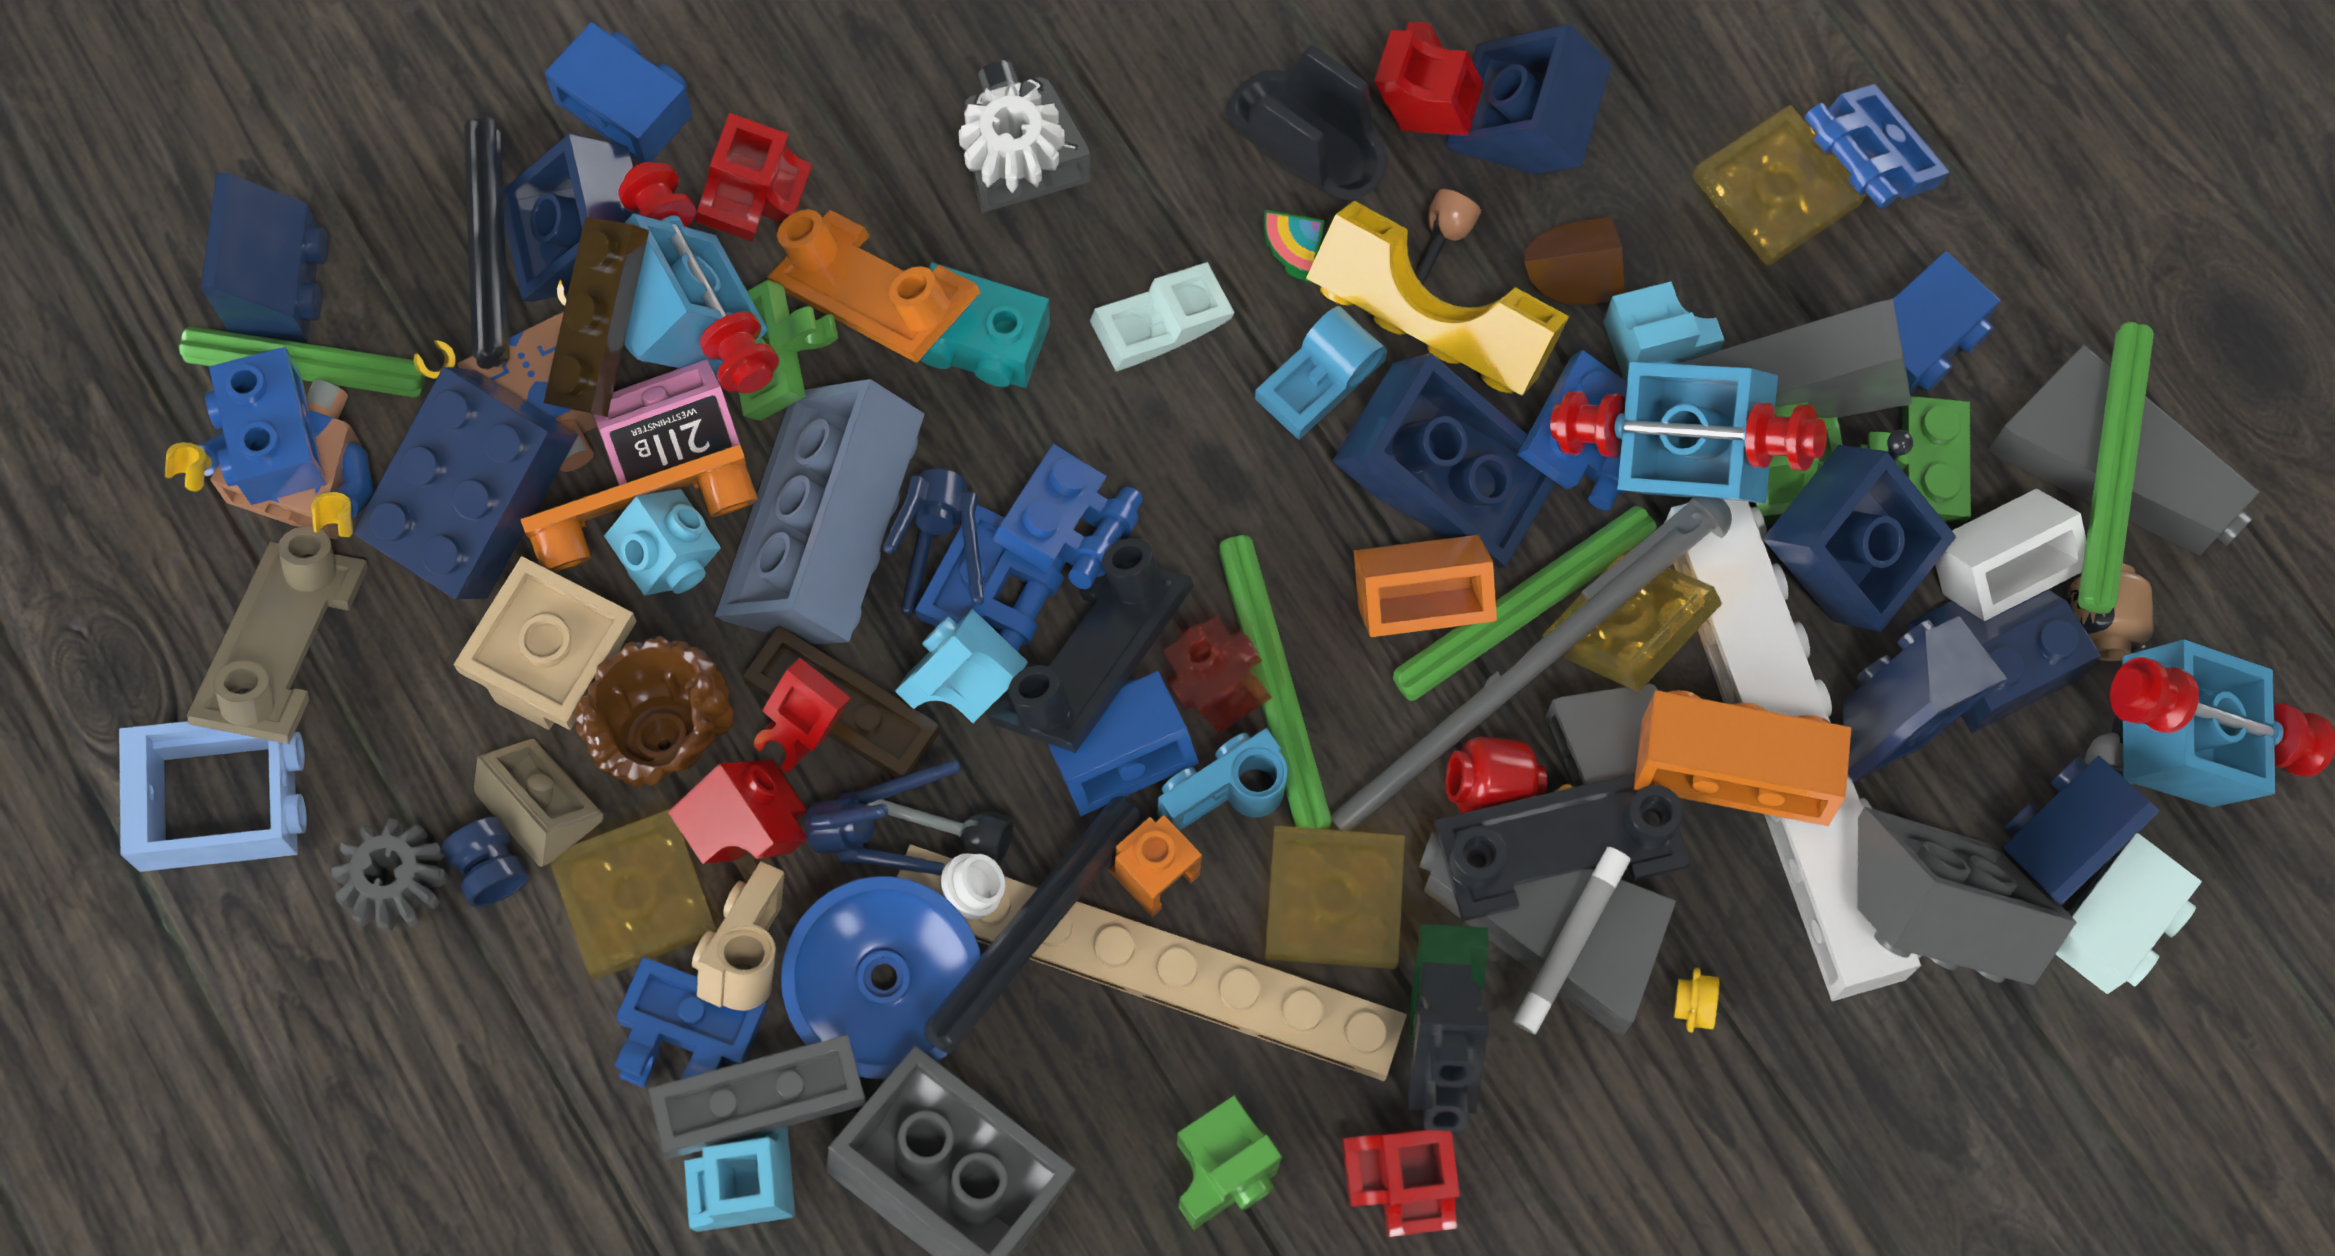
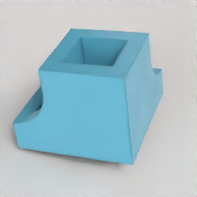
M1671 282L1612 296L1603 322L1623 379L1627 382L1629 362L1678 364L1720 351L1724 342L1717 318L1705 319L1694 316L1693 312H1687L1679 303Z
M971 609L958 623H955L949 616L946 617L922 643L929 652L907 673L895 692L913 709L928 701L949 703L974 723L1009 689L1012 678L1024 669L1028 661L978 613Z
M788 1127L723 1145L703 1147V1157L684 1161L690 1229L699 1232L795 1217Z

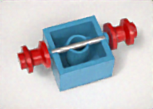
M644 162L634 166L625 175L618 189V197L626 209L640 211L639 214H633L625 223L647 229L649 234L624 344L637 360L676 368H683L707 359L724 390L749 394L762 389L772 380L773 372L779 364V357L772 346L756 344L768 331V328L718 238L713 234L687 228L696 215V208L687 195L673 194L678 187L679 177L671 165Z
M1629 362L1626 399L1622 394L1609 393L1604 396L1600 405H1590L1585 393L1569 391L1562 399V402L1557 403L1553 408L1550 420L1551 435L1555 441H1558L1561 450L1565 454L1579 455L1587 443L1597 444L1600 454L1604 457L1616 458L1621 454L1617 490L1651 495L1690 498L1707 497L1766 503L1769 467L1773 456H1787L1789 465L1793 470L1806 471L1811 467L1814 458L1819 459L1822 457L1826 446L1827 430L1824 420L1817 418L1816 411L1811 405H1797L1790 417L1777 416L1775 404L1778 375L1752 368Z
M2180 640L2123 656V666L2116 673L2111 685L2110 702L2112 709L2123 720V777L2128 782L2196 803L2217 807L2275 794V768H2284L2287 772L2300 777H2312L2322 772L2329 765L2335 753V729L2328 719L2314 713H2302L2299 709L2287 704H2273L2272 669L2187 640Z

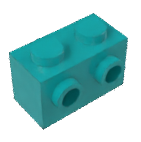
M931 263L929 269L933 271L938 264ZM943 266L976 283L980 294L920 360L929 366L939 369H948L952 365L974 372L980 380L993 386L1007 387L1009 384L1027 388L1050 326L1049 298Z

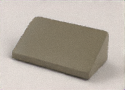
M534 738L477 756L474 782L476 796L495 817L502 820L506 830L538 866L543 867L553 862L602 822L603 813Z

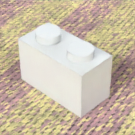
M2036 488L1952 530L1956 538L1935 564L1942 594L1978 618L1986 621L2082 572L2086 536L2081 513Z

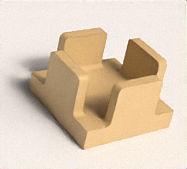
M521 556L453 665L458 673L485 686L494 701L499 705L545 729L550 730L555 722L571 730L576 722V705L582 697L588 695L589 685L595 681L597 666L603 661H608L612 654L621 651L624 641L637 621L634 614L627 609Z

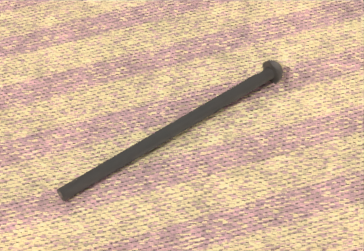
M1692 498L1686 506L1584 589L1582 595L1588 601L1535 644L1511 669L1502 676L1496 671L1489 677L1484 688L1331 814V822L1345 837L1711 531L1718 537L1723 538L1728 533L1732 523V513L1728 504L1723 499Z

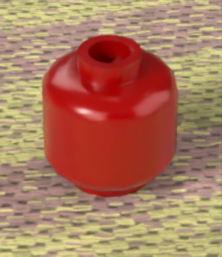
M1475 737L1469 739L1460 751H1455L1450 756L1446 770V793L1449 800L1457 804L1458 810L1461 813H1467L1543 795L1547 787V774L1545 767L1538 764L1533 749L1526 742L1515 739Z

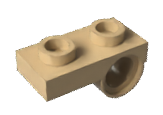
M760 861L747 883L738 881L735 884L724 907L723 917L725 919L716 933L708 930L703 935L693 956L692 967L698 969V998L718 1007L723 1005L741 1011L757 1008L769 998L773 985L775 944L767 931L782 907L784 871ZM745 964L750 965L754 968L749 970H740L734 968L733 966Z

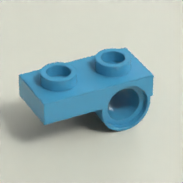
M1334 307L1311 328L1303 341L1302 348L1256 389L1255 400L1300 440L1385 361L1387 350L1342 307Z
M1267 728L1252 738L1247 733L1235 736L1218 749L1215 754L1217 757L1216 761L1199 772H1196L1193 767L1187 768L1173 776L1163 785L1161 790L1164 794L1158 797V817L1161 818L1165 815L1181 831L1227 800L1236 811L1248 817H1263L1271 814L1279 807L1283 800L1287 780V765L1281 755L1280 746ZM1258 769L1268 773L1273 779L1274 785L1266 791L1254 792L1245 788L1239 778L1246 771Z

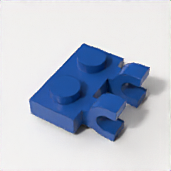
M642 957L616 1016L619 1025L632 1029L615 1063L616 1069L621 1070L620 1079L646 1088L657 1060L661 1041L694 1052L681 1080L721 1069L723 1063L733 1066L746 1062L767 1013L766 1002L757 1008L744 1011L734 1010L723 1005L718 1007L697 997L698 977Z

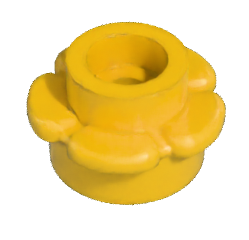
M1696 967L1692 971L1691 980L1678 979L1674 1018L1687 1020L1686 1029L1688 1032L1693 1033L1694 1027L1714 1029L1719 994V977L1700 975V968Z

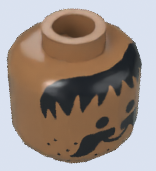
M2122 564L2117 605L2108 614H2097L2080 608L2078 596L2081 577L2076 578L2068 587L2067 602L2100 652L2101 657L2098 660H2123V656L2131 654L2132 648L2145 645L2153 636V592L2151 585L2145 578L2136 574L2135 569L2130 565Z

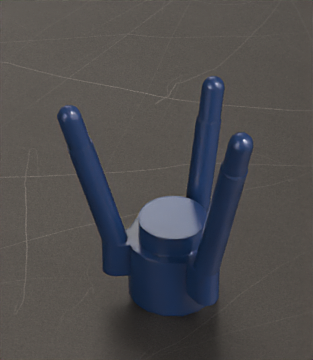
M928 469L921 472L919 476L911 477L907 498L884 544V551L887 554H893L913 516L916 518V525L920 532L902 605V613L906 616L912 615L914 612L933 535L950 533L953 530V526L957 525L960 521L962 522L972 602L975 605H982L984 602L983 576L975 520L978 495L973 492H966L967 482L964 478L946 469Z
M953 760L861 791L841 793L838 800L812 804L807 811L805 819V832L810 846L817 853L821 854L837 852L839 861L843 865L866 863L941 876L945 867L944 863L864 848L863 843L870 841L873 836L874 819L886 816L889 811L885 804L867 806L866 804L958 773L962 767L961 763Z

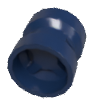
M498 817L484 818L470 823L450 835L441 845L442 852L449 866L460 870L464 878L461 889L469 905L474 908L488 906L509 897L521 889L530 879L522 859L511 854L508 848L510 835L502 820Z

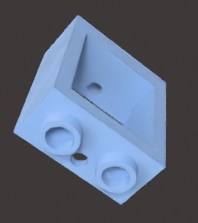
M188 721L119 729L121 856L139 872L298 855L297 834L305 833L307 826L305 802L301 794H296L295 771H302L305 764L304 745L300 732H295L290 744L189 725ZM269 749L271 829L166 840L164 760Z

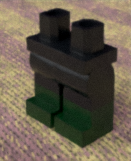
M1420 925L1409 1011L1411 1074L1408 1089V1109L1424 1110V1128L1428 1130L1461 1132L1466 1130L1468 1113H1476L1489 1031L1488 1012H1481L1482 990L1489 951L1488 927Z

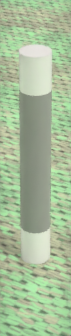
M1611 847L1606 848L1512 1020L1518 1027L1536 1035L1631 860L1624 853Z

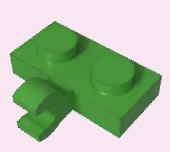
M769 280L764 281L747 292L768 328V331L756 344L772 346L779 357V364L773 372L772 380L765 387L749 394L739 392L743 416L758 421L806 397L797 352L806 349L822 348L838 339L834 315L827 314L815 321L813 308L809 306L800 308L789 315L784 286Z
M1911 396L1912 404L1902 406V430L1911 434L1913 447L1906 455L1899 456L1896 463L1946 524L1962 526L1971 517L1970 402ZM1869 432L1868 445L1861 444L1859 447L1888 451L1887 440L1891 433Z

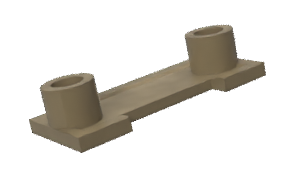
M302 526L290 530L284 534L279 543L270 541L187 714L189 725L290 744L309 702L308 691L300 689L290 690L327 607L350 610L367 573V561L333 554L329 535L323 530L320 533H315L311 526Z

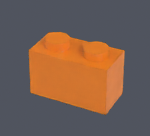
M1479 535L1354 550L1358 609L1370 637L1497 621L1493 561Z

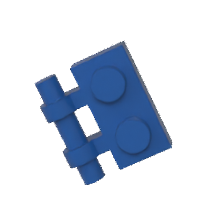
M1875 84L1842 93L1829 109L1823 103L1814 106L1804 117L1805 121L1817 134L1814 141L1826 155L1833 153L1851 174L1848 179L1849 183L1860 196L1867 194L1880 210L1893 203L1898 196L1906 199L1936 188L1950 173Z
M1581 350L1570 357L1517 455L1566 490L1577 485L1584 474L1596 483L1588 497L1589 502L1598 509L1608 511L1611 509L1618 494H1625L1627 492L1617 490L1621 454L1616 458L1604 457L1597 450L1598 447L1595 443H1587L1579 455L1565 454L1561 450L1558 441H1555L1551 435L1550 420L1553 408L1557 403L1562 402V399L1569 391L1585 393L1590 405H1600L1604 396L1609 393L1622 394L1624 398L1626 396L1627 381L1587 352Z
M1053 444L1004 518L992 540L1045 573L1048 572L1056 557L1061 558L1073 566L1068 574L1070 582L1080 589H1088L1096 577L1105 574L1102 566V558L1105 551L1112 544L1120 539L1127 538L1138 522L1137 510L1142 504L1143 498L1136 489L1123 487L1116 498L1106 499L1097 492L1107 476ZM1080 519L1097 528L1092 536L1084 537L1074 531Z
M977 505L975 520L983 576V604L975 605L972 602L961 525L915 609L916 617L937 627L948 616L955 623H958L973 609L991 627L997 629L1000 632L999 634L1018 652L1022 644L1029 645L1037 631L1038 624L1035 622V619L1048 596H1055L1061 586L1064 577L1060 572L1066 561L1056 557L1048 572L1045 573L994 542L992 539L1005 517ZM1010 576L1022 580L1026 584L1013 608L997 601Z

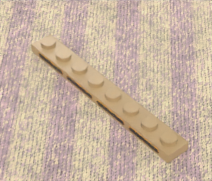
M909 845L906 856L941 862L945 865L952 860L949 857L913 845ZM906 870L899 871L897 878L920 883L945 898L941 886V876ZM1004 877L1005 892L996 910L981 919H968L964 917L976 941L991 945L1037 890L1036 887ZM1076 902L1030 958V960L1385 1081L1407 1016L1405 1013L1080 902Z

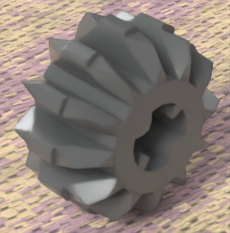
M388 818L382 835L378 836L369 824H362L360 835L365 842L359 847L351 842H341L340 851L350 860V863L339 864L331 868V876L334 880L344 884L335 895L337 902L343 908L354 907L352 918L361 926H366L376 918L377 926L381 931L391 933L396 925L398 915H401L410 927H418L420 921L415 908L420 904L429 909L439 908L440 901L429 888L440 887L448 883L447 873L444 869L436 867L444 857L442 849L437 843L426 844L427 833L418 825L412 826L403 833L402 825L399 821ZM395 866L394 875L397 880L385 886L386 878L383 871L388 867Z

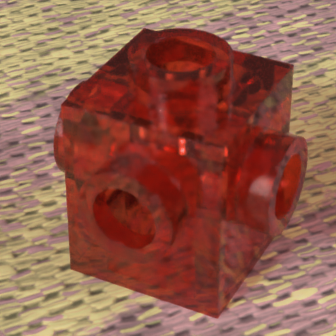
M1215 616L1206 623L1189 628L1181 635L1177 642L1163 650L1175 670L1174 674L1167 677L1172 690L1187 710L1196 706L1218 733L1272 699L1254 669L1255 666L1263 662L1256 647L1243 629L1232 634L1218 616Z

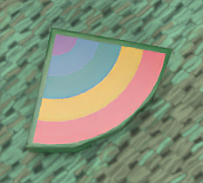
M1265 210L1264 241L1266 246L1270 247L1273 256L1285 266V271L1290 276L1312 284L1313 282L1306 278L1320 249L1324 220Z

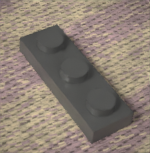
M848 1035L648 1088L666 1160L701 1151L703 1147L723 1145L858 1108L866 1104Z

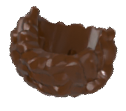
M658 636L655 639L649 638L645 644L638 641L636 643L632 641L626 643L622 651L612 654L608 661H603L597 666L595 681L589 685L588 695L582 697L576 705L575 720L577 724L575 729L581 739L587 742L589 754L593 758L595 766L601 771L608 772L612 778L622 780L633 787H640L644 784L651 787L659 783L665 776L676 771L687 770L693 766L702 756V753L714 743L716 736L726 734L730 730L734 721L735 711L728 700L729 688L725 684L723 674L716 669V664L711 661L704 650H699L697 647H689L687 642L675 640L670 643L666 638Z

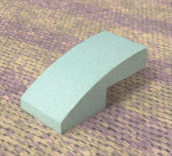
M1208 262L1154 279L1149 292L1095 308L1090 323L1117 372L1155 358L1204 335L1232 319L1234 311Z

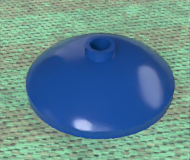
M870 877L855 880L839 886L820 898L807 910L794 928L788 941L782 964L781 984L785 1008L794 1029L806 1045L848 1035L859 1077L887 1079L914 1046L918 1047L936 1062L948 1054L939 1050L925 1038V1023L977 962L981 954L976 938L962 914L952 903L931 888L911 880L896 877ZM881 964H889L897 972V982L889 990L877 988L872 980L874 969Z

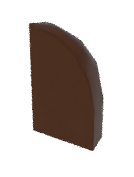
M1612 216L1553 227L1535 237L1525 249L1524 263L1530 281L1548 298L1563 304L1591 305L1611 302L1612 296L1625 293L1622 245Z

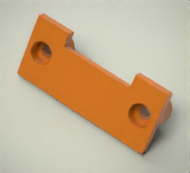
M810 209L800 210L788 216L781 223L777 232L778 242L787 256L767 277L768 280L783 285L785 293L826 315H834L835 320L916 363L980 294L976 283L941 265H938L933 271L922 266L911 267L903 271L860 249L859 247L870 237L865 227L832 210H829L823 218L817 211Z
M739 444L520 520L526 535L531 541L538 564L556 573L580 565L592 558L582 531L583 528L587 527L585 521L629 506L636 496L677 490L693 484L695 490L700 489L709 517H717L743 509L757 502L758 497Z

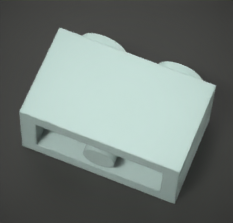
M2137 833L2104 864L2068 913L2077 923L2056 955L2106 994H2109L2126 981L2135 987L2143 980L2159 959V955L2151 949L2161 935L2165 932L2168 936L2173 937L2194 913L2196 906L2190 903L2188 899L2202 881Z

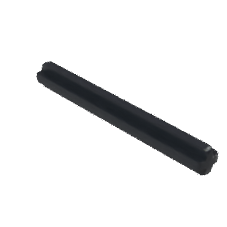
M484 116L480 120L471 118L466 122L464 126L472 355L476 359L478 367L489 370L493 366L504 367L508 363L510 347L500 131L496 128V121L491 117Z
M1122 797L1113 798L926 1021L924 1036L932 1045H935L945 1053L952 1052L957 1048L1115 856L1116 846L1138 828L1141 812L1135 805L1130 804Z

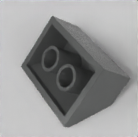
M1864 807L1858 817L1857 909L1877 930L1874 937L1880 945L1893 954L1908 958L1911 953L1929 957L1938 965L1949 970H1957L1959 966L1974 969L1984 977L1998 983H2002L2005 978L2030 985L2036 984L2077 922L2003 847Z
M914 1046L829 1146L826 1173L932 1256H1018L1076 1171L1074 1167L916 1046Z

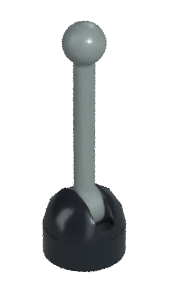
M883 799L866 804L867 806L885 804L889 810L887 815L958 835L966 853L986 855L999 866L1002 864L1010 845L1014 825L1013 818L996 812L982 811L970 816L965 823H960Z

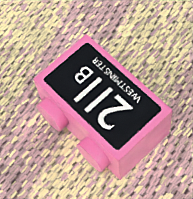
M707 359L615 391L612 394L608 416L592 414L619 486L740 444L721 386Z

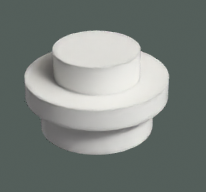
M966 853L956 856L945 865L941 875V886L945 898L952 903L963 917L981 919L994 912L998 907L1005 892V878L999 865L990 857L983 854Z

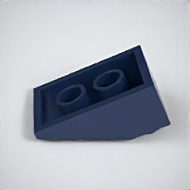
M1431 353L1392 364L1332 461L1377 499L1449 539L1479 535L1493 564L1499 568L1507 566L1556 483L1517 455L1527 434Z

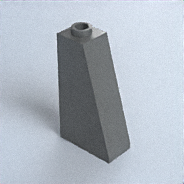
M1893 299L1879 301L1678 363L1680 365L1752 368L1778 375L1775 407L1808 402V405L1814 407L1817 417L1839 418L1912 404Z
M2083 345L2003 427L1988 450L1997 458L2092 503L2111 367ZM2145 396L2128 521L2199 556L2216 539L2227 547L2253 519L2244 509L2260 492Z
M1432 831L1419 865L1420 868L1431 872L1424 892L1461 919L1437 832ZM1471 853L1468 855L1467 861L1471 866L1482 868L1485 865V859L1481 854ZM1588 868L1514 886L1520 904L1518 909L1464 922L1471 927H1488V937L1492 943L1535 975H1538L1592 876L1594 869ZM1620 880L1559 993L1610 1031L1624 1036L1635 1020L1676 901Z

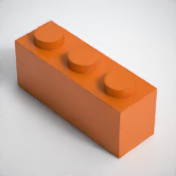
M1655 690L1641 722L1634 789L1639 790L1648 785H1661L1669 788L1678 798L1829 826L1846 798L1851 727L1831 724L1825 718L1815 715L1794 717L1768 712L1762 707L1751 703L1731 705L1704 700L1688 691L1662 692Z

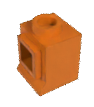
M1165 815L1156 822L1149 817L1116 846L1115 864L1108 871L1144 910L1153 917L1162 909L1160 894L1183 875L1191 884L1200 876L1202 854Z

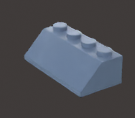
M871 379L806 389L805 398L787 407L757 493L758 501L752 507L715 617L724 622L768 634H773L777 627L781 626L810 645L850 641L852 632L861 618V605L871 575L878 566L880 548L890 517L898 506L899 490L909 460L917 449V436L925 415Z

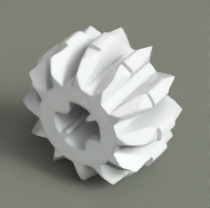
M1012 82L1006 88L1005 96L998 97L986 88L984 94H982L983 106L968 104L965 111L966 125L961 126L959 130L960 146L963 147V150H966L964 153L966 166L970 171L982 170V181L986 183L987 187L1000 178L1006 179V186L1012 193L1018 186V179L1026 178L1030 183L1038 187L1039 182L1042 180L1041 169L1055 171L1059 164V153L1057 150L1062 149V146H1064V129L1057 125L1059 123L1058 110L1054 104L1042 105L1041 94L1038 93L1036 88L1024 97L1018 96L1017 88Z

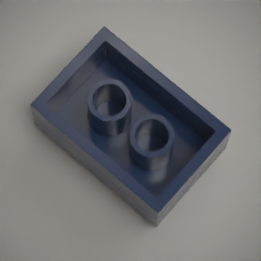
M444 366L357 523L353 534L455 600L488 598L525 532L520 519L535 514L578 434L477 370Z

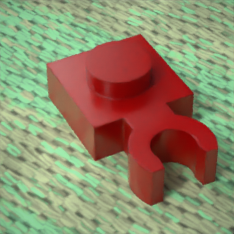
M799 658L785 671L763 708L762 712L773 721L756 735L754 748L761 751L772 740L780 743L786 752V758L780 768L784 772H789L806 757L809 749L814 751L827 738L851 698L803 659Z

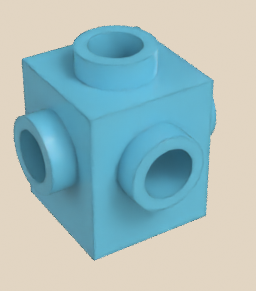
M681 489L636 496L604 535L626 568L628 575L637 584L643 595L670 590L678 594L693 588L706 575L705 566L721 549L705 525L703 517L694 509Z

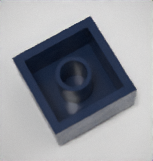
M1838 445L1764 536L1763 540L1833 622L1882 632L1955 540L1956 535L1887 451Z

